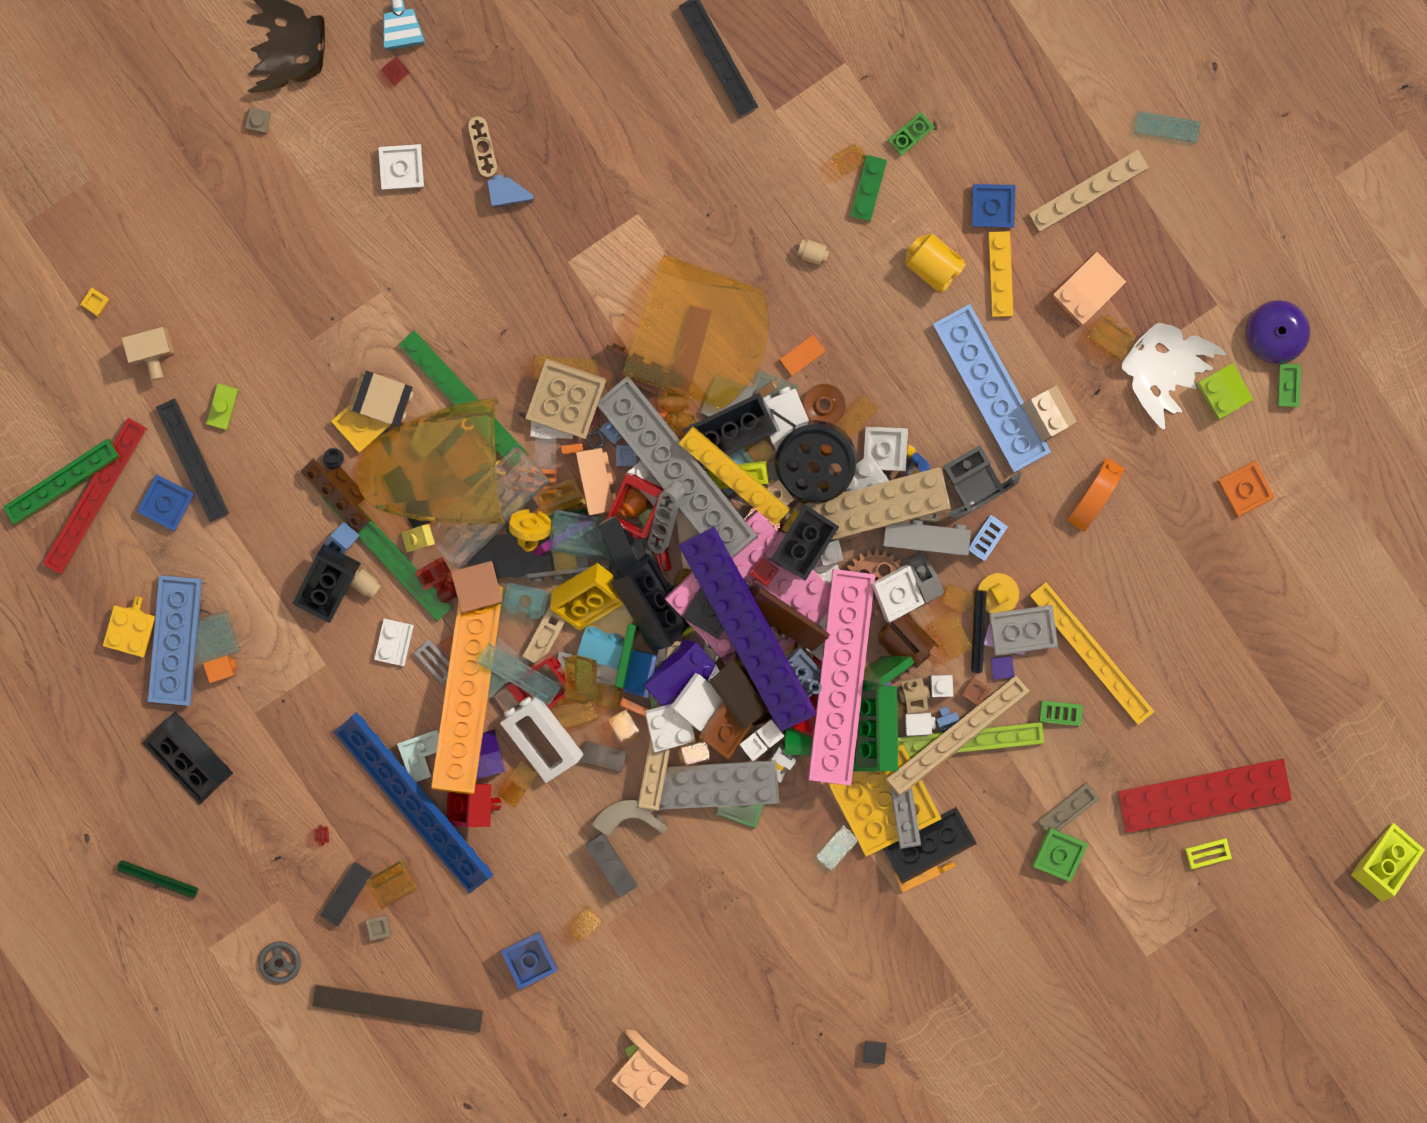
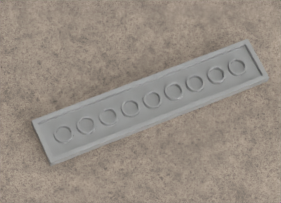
M629 376L625 377L599 399L597 406L661 486L665 489L670 482L679 481L682 483L686 493L680 500L679 508L699 533L714 526L732 559L758 538L694 456L678 444L680 441L678 436Z

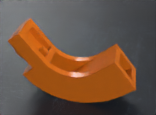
M1107 457L1091 485L1073 508L1067 521L1085 532L1112 494L1125 468Z

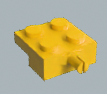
M135 595L133 605L130 608L114 605L103 643L104 647L145 657L149 640L154 630L156 616L140 610L143 597Z

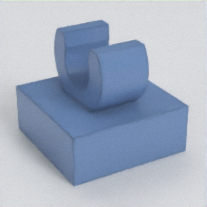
M609 420L599 429L614 445L622 438L621 434Z
M947 706L939 709L941 718L937 719L940 732L947 731L960 721L957 712L950 714Z

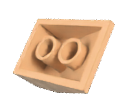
M1096 252L1052 297L1082 326L1126 281Z

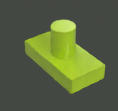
M217 384L206 424L228 430L239 389Z

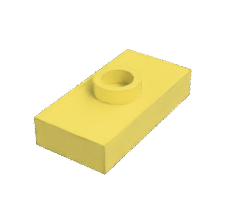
M429 524L401 532L407 553L435 544Z

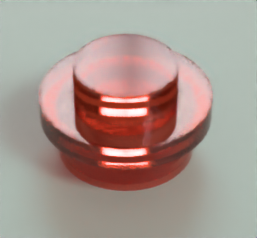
M318 825L317 829H314V840L319 843V846L329 843L327 826Z

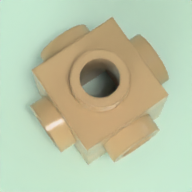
M917 678L902 681V690L899 691L901 703L906 705L907 713L911 714L929 710L927 698H930L928 685L924 686L923 679Z

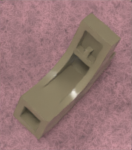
M624 799L608 805L592 823L593 827L608 837L620 822L628 818L644 820L662 834L668 827L665 824L667 821L665 818L657 813L655 816L651 814L653 810L637 807L638 799Z

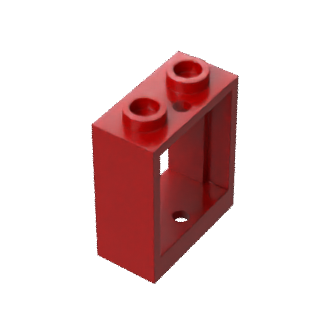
M627 473L606 519L616 515L622 528L630 531V536L639 540L641 537L647 538L651 531L659 495L664 488L633 473ZM631 486L657 498L644 529L618 517Z
M547 653L511 679L506 688L518 703L528 696L532 699V696L520 682L547 664L564 685V687L543 701L550 708L573 692L574 680L569 673H565L561 669L559 660Z

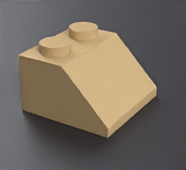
M1057 385L1022 404L1041 441L1054 436L1077 422Z

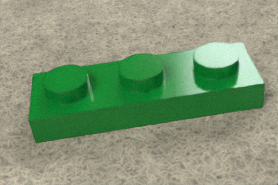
M866 155L850 217L871 222L887 160Z

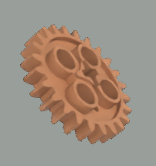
M878 549L874 550L873 555L869 550H866V557L859 553V560L857 561L852 558L851 560L854 565H846V568L852 572L866 570L868 574H875L876 580H879L883 577L878 572L880 565L888 566V574L901 568L899 566L901 559L894 561L895 554L893 553L887 557V550H884L881 555H879ZM873 591L874 598L872 600L871 612H873L874 618L878 617L879 612L884 617Z

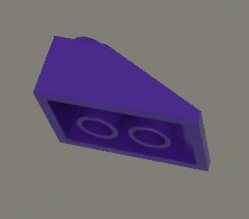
M684 640L643 686L660 706L674 703L695 673L709 682L708 679L716 664L697 642Z

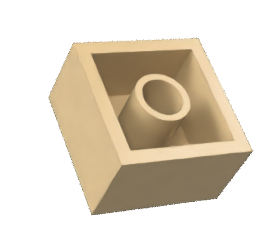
M160 327L122 338L128 363L135 365L146 362L151 380L164 377L159 359L175 354L167 328Z

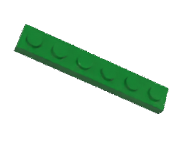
M107 438L3 506L12 524L18 525L120 458L111 440Z

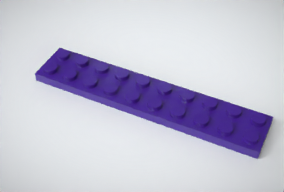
M713 526L678 544L780 732L814 717L817 712L716 528Z

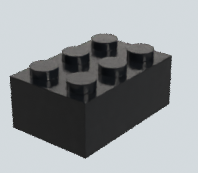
M798 502L766 552L765 557L798 579L806 581L839 526L806 504Z
M323 544L292 604L330 623L361 563Z

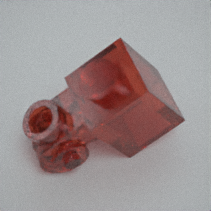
M443 557L415 572L425 590L431 587L438 589L436 594L442 603H447L457 597L454 582L450 577L452 576L451 571Z

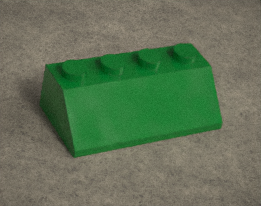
M862 686L853 772L898 771L897 686Z

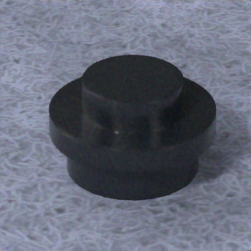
M330 448L325 452L323 462L326 467L335 469L343 464L344 455L339 449Z

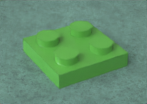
M1049 827L1032 866L1071 882L1088 843Z

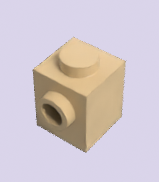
M772 479L769 481V484L764 485L766 489L785 505L794 500L780 480L774 482Z

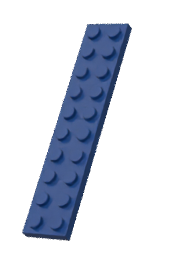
M356 712L333 732L469 894L494 875L488 865L479 858L475 850L463 839L461 833L452 826L448 818L436 807L434 801L426 795L421 786L410 776L407 769L394 757L392 751L383 744L379 736L367 725L364 718Z

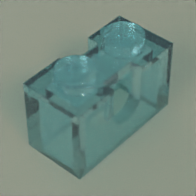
M508 582L502 607L507 608L506 612L518 615L519 611L527 612V617L539 619L540 616L545 615L550 591ZM523 595H528L532 600L531 605L527 608L522 607L520 604V598Z

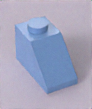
M496 175L491 177L492 180L487 181L493 208L534 201L533 194L509 177L504 178V175Z
M343 522L331 534L325 545L346 554L360 535Z

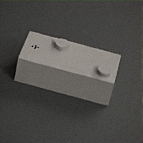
M910 520V523L902 522L884 527L882 546L968 556L971 530H966V525L954 524V528L923 525V521Z

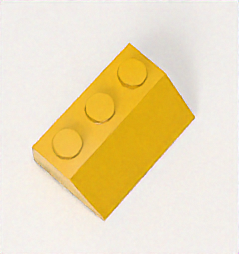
M596 563L553 589L550 609L580 631L623 606L624 603L610 582L614 578L613 575Z

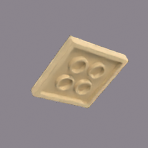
M546 358L525 419L586 439L606 379Z

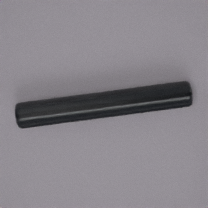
M985 590L975 591L971 671L973 673H982L987 596Z

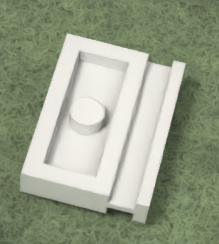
M384 618L374 660L405 666L414 625Z

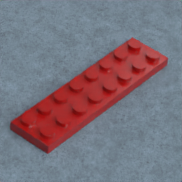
M1283 758L1117 791L1126 833L1292 800Z

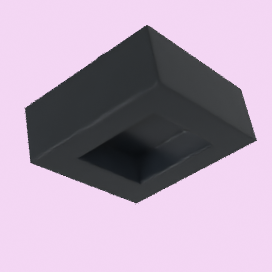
M865 1040L863 1062L884 1065L887 1043Z

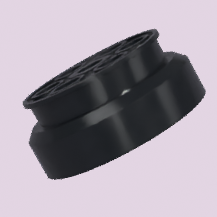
M819 420L803 422L790 429L781 440L775 458L776 473L783 486L794 497L811 503L827 502L841 495L852 482L857 466V454L850 437L838 426ZM803 442L808 443L811 449L804 451L801 449L800 444ZM825 444L831 446L832 452H823L821 446ZM794 459L799 463V466L792 468L789 466L788 461ZM815 461L819 463L820 468L813 470L810 468L809 463ZM834 463L839 464L841 471H833L830 465ZM803 478L807 480L808 485L802 487L797 483V480ZM821 480L827 481L829 487L823 489L819 486L818 482Z

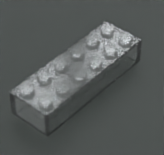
M515 446L431 528L435 547L450 564L461 569L510 521L511 515L524 508L550 480L523 450Z

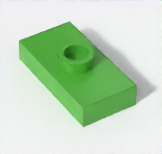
M1279 364L1277 406L1300 407V364Z

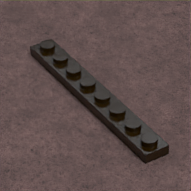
M317 984L315 985L312 1004L314 1007L480 1032L483 1010Z

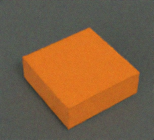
M583 444L561 446L562 454L582 452Z

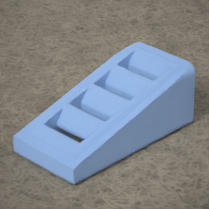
M990 515L970 543L969 552L985 561L1008 526ZM993 523L1001 530L997 532L989 524ZM985 530H988L996 537L992 539L984 533ZM981 536L991 542L990 546L979 540ZM979 544L985 548V553L977 549L975 545Z

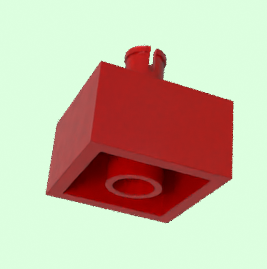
M476 783L474 795L447 792V818L452 825L462 827H490L491 810L499 811L501 809V805H494V803H501V799L499 797L491 798L492 784Z

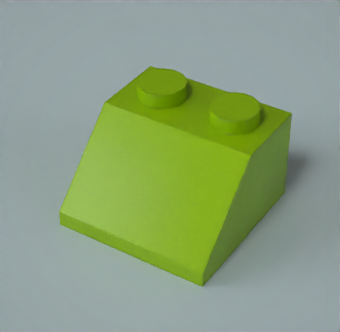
M1234 363L1196 383L1216 420L1223 418L1253 400Z

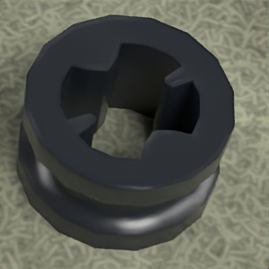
M594 430L588 434L586 441L590 448L599 449L604 446L606 439L602 432ZM594 434H599V438L602 439L600 445L597 443L598 446L592 445L593 441L590 440V437L594 436Z

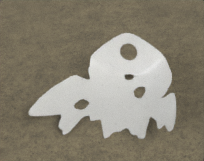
M1157 323L1136 342L1122 362V369L1128 375L1133 376L1132 387L1142 406L1159 427L1165 429L1164 408L1174 414L1176 412L1182 413L1181 408L1170 397L1169 390L1175 391L1176 385L1196 389L1194 384L1195 372L1203 373L1205 370L1210 371L1213 369L1212 366L1196 355H1206L1214 358L1215 354L1225 356L1226 352L1217 345L1195 335L1183 340L1182 332L1177 327ZM1161 343L1169 351L1167 353L1158 352L1155 346ZM1143 344L1144 348L1141 351L1138 350L1140 346ZM1156 385L1160 389L1161 394L1159 397L1152 393L1150 390L1151 386Z

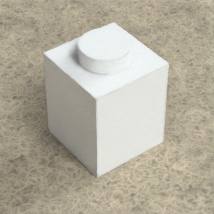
M930 675V696H953V675Z
M930 712L904 714L905 734L907 736L932 734V729H936L935 717H931Z

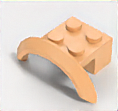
M625 1030L627 1036L639 1048L613 1075L611 1081L644 1108L671 1076L682 1084L689 1085L688 1075L663 1057L636 1030Z

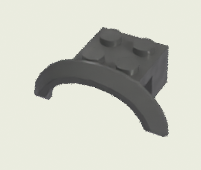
M981 445L943 466V470L964 506L947 513V515L959 518L992 501L1017 485L1021 472L1001 484Z

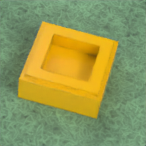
M91 287L80 305L99 317L110 299Z

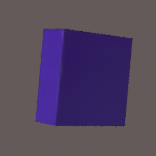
M1012 656L990 658L993 679L1015 677Z

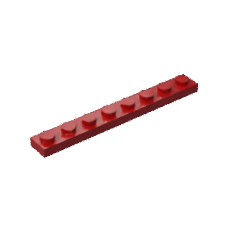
M131 418L126 420L113 443L120 458L95 473L43 562L45 566L59 574L64 572L148 428Z

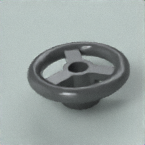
M277 941L268 944L262 950L258 964L262 975L267 980L281 984L291 981L298 974L301 959L295 947L289 943ZM281 948L291 952L294 957V964L287 962L286 958L282 956ZM274 949L275 956L270 960V966L266 968L265 958ZM277 959L282 960V966L276 965ZM285 969L291 971L284 977H275L270 974L273 971L282 972Z

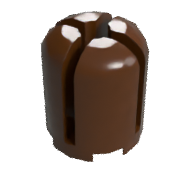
M907 613L891 622L916 648L917 654L887 624L881 629L878 636L879 643L891 656H911L914 661L912 666L915 665L917 668L931 656L929 651L934 645L937 648L939 647ZM910 666L908 669L905 670V672H906L907 674H910V672H909L908 670H909L912 666Z

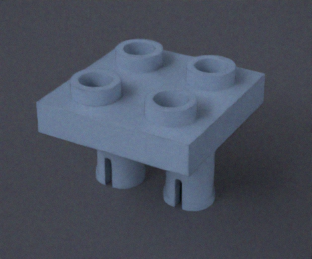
M796 648L787 660L808 698H810L812 694H818L822 689V685L819 683L821 670L801 648Z

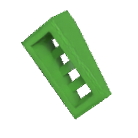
M1041 700L1039 722L1081 726L1083 705ZM1048 706H1052L1051 718H1047ZM1056 707H1060L1059 719H1055ZM1064 707L1068 708L1067 720H1063ZM1072 708H1076L1075 721H1071Z

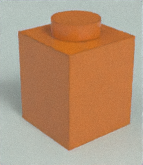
M230 655L203 663L209 683L236 675L235 670H238L235 659L230 658Z

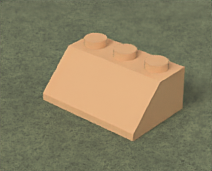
M602 448L577 452L589 515L609 512L616 498V493L611 494L610 485H614L611 472L607 473L606 465L609 464L607 452H603Z

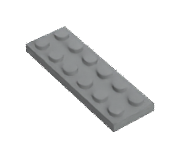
M776 760L667 766L659 810L777 804L780 801Z

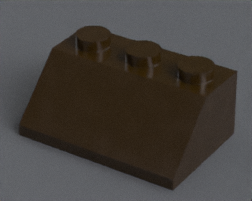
M736 650L719 658L708 681L741 727L746 729L761 717L768 708Z

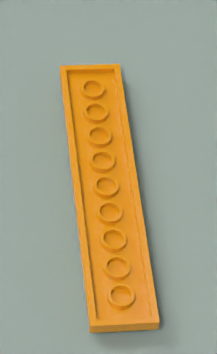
M499 586L501 596L503 598L504 588ZM458 602L432 790L472 795L475 793L502 603L462 613Z

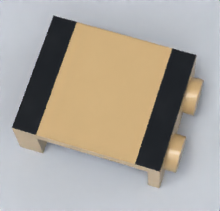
M361 369L348 410L399 427L400 423L403 424L407 415L405 409L407 403H410L413 398V387Z

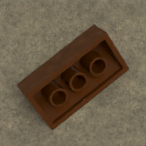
M752 583L749 590L769 627L774 626L778 629V635L786 640L789 637L796 641L794 643L796 647L801 648L803 651L807 648L811 652L829 638L831 634L823 627L757 583Z

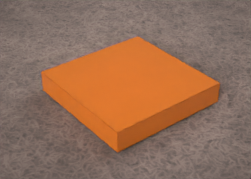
M1255 460L1217 480L1236 517H1240L1275 498Z

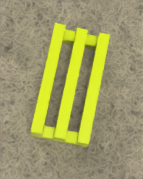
M1227 838L1185 848L1190 869L1232 859ZM1220 844L1224 845L1222 848L1195 855L1191 854V852ZM1226 852V855L1198 863L1193 862L1195 859Z

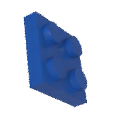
M973 184L971 227L1014 228L1015 185Z
M156 474L137 512L176 531L195 494Z

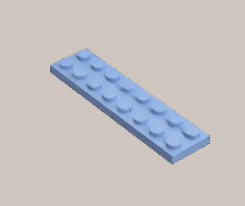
M969 304L932 324L1013 473L1051 453L1045 440L1041 441L1022 406L1024 401L971 305Z

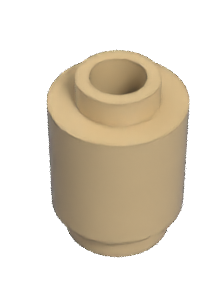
M802 239L797 256H800L802 260L820 266L821 262L826 263L829 251L826 250V245L809 239L807 241Z
M364 569L361 571L357 570L350 584L364 597L368 596L370 599L381 588V585L378 583L379 581Z

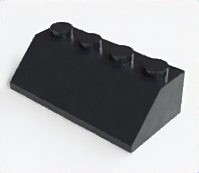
M760 393L683 429L686 434L693 426L727 456L780 431L770 408Z
M650 554L643 556L622 569L610 581L652 651L671 647L690 626L665 599L672 590Z
M176 711L164 720L142 743L199 805L233 774L229 767Z

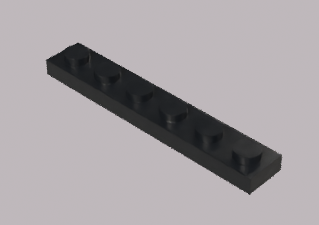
M688 0L679 5L682 14L739 117L757 109L758 105L701 1Z
M176 398L157 406L156 409L209 522L230 514Z

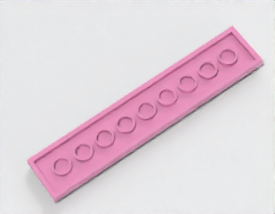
M838 569L832 570L825 629L831 635L824 641L819 680L822 689L817 697V714L815 715L808 781L851 786L874 591L871 583L875 582V574Z

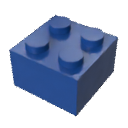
M540 931L501 950L519 990L558 971L554 958Z

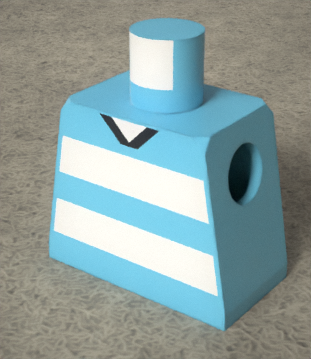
M391 0L393 12L384 14L385 50L425 44L414 9L405 10L404 0Z

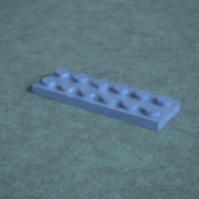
M159 575L148 702L191 706L203 579Z

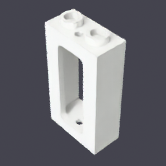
M536 695L532 699L528 696L519 703L520 707L517 709L512 707L504 713L505 718L500 724L547 783L578 763L584 754L540 696ZM525 716H530L562 759L550 766L517 722Z

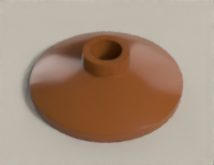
M830 384L814 386L807 392L803 402V408L810 421L819 420L832 424L841 419L846 407L842 392ZM822 401H826L828 403L827 409H822L820 407V403Z

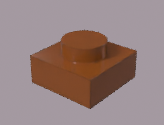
M972 677L961 695L978 706L991 689Z

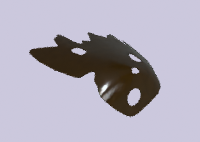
M254 0L264 13L252 15L251 19L247 20V22L268 27L271 31L266 33L269 38L268 41L250 49L256 52L258 58L262 61L255 65V69L249 75H271L264 80L256 82L257 86L249 89L248 92L255 93L274 90L287 85L289 78L296 82H303L320 74L325 49V22L323 16L317 15L307 18L301 7L285 0ZM275 18L286 19L287 25L284 27L278 26L275 23ZM319 43L321 44L320 51L317 49ZM299 56H309V62H295L296 58Z

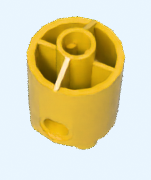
M930 233L917 237L909 246L905 265L933 289L943 294L953 281L951 277L954 276L956 278L964 269L966 263L960 255L936 235Z

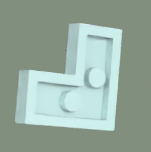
M438 729L397 744L407 772L415 782L431 777L425 756L437 752Z

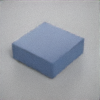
M616 445L617 467L635 466L638 464V456L629 445Z

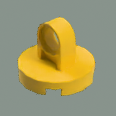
M527 509L520 510L511 515L509 531L518 538L519 546L529 552L537 547L539 540L548 537L551 532V520L540 511L534 514L529 513Z
M994 573L985 577L979 584L978 590H985L987 593V612L996 613L1010 611L1015 608L1019 600V589L1012 577L1006 574Z

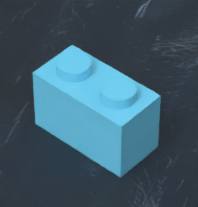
M586 627L577 657L617 669L624 638L616 633L608 634L602 632L597 627Z

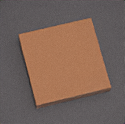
M492 561L451 572L462 613L503 602Z

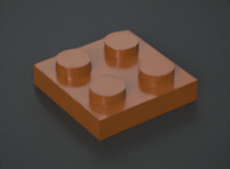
M722 702L699 738L729 760L752 724L748 728L743 729L725 703Z

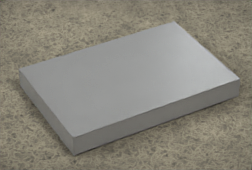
M1052 605L989 613L995 656L1058 647Z

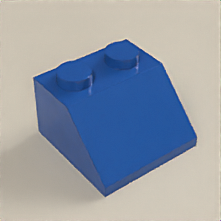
M637 650L632 651L623 692L648 698L649 692L643 684L653 675L657 655Z

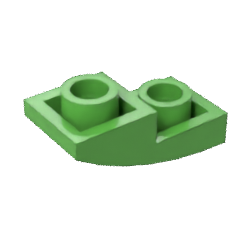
M921 111L888 140L902 156L931 132L935 126Z

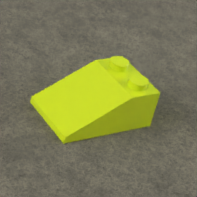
M1392 823L1360 860L1351 876L1380 901L1384 902L1396 895L1425 849L1396 824Z

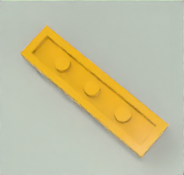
M1010 231L989 232L992 317L1013 316Z

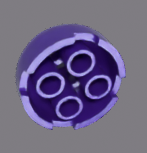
M1283 300L1270 301L1257 307L1249 316L1245 327L1247 345L1251 352L1260 360L1270 364H1282L1294 360L1302 354L1310 339V325L1305 313L1295 304ZM1279 327H1283V335L1279 334Z

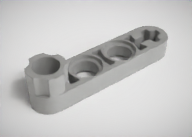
M679 481L670 482L658 498L648 539V547L657 554L663 553L669 546L680 500L686 493V489H684ZM662 509L667 510L670 516L665 515ZM658 524L664 526L666 531H662Z

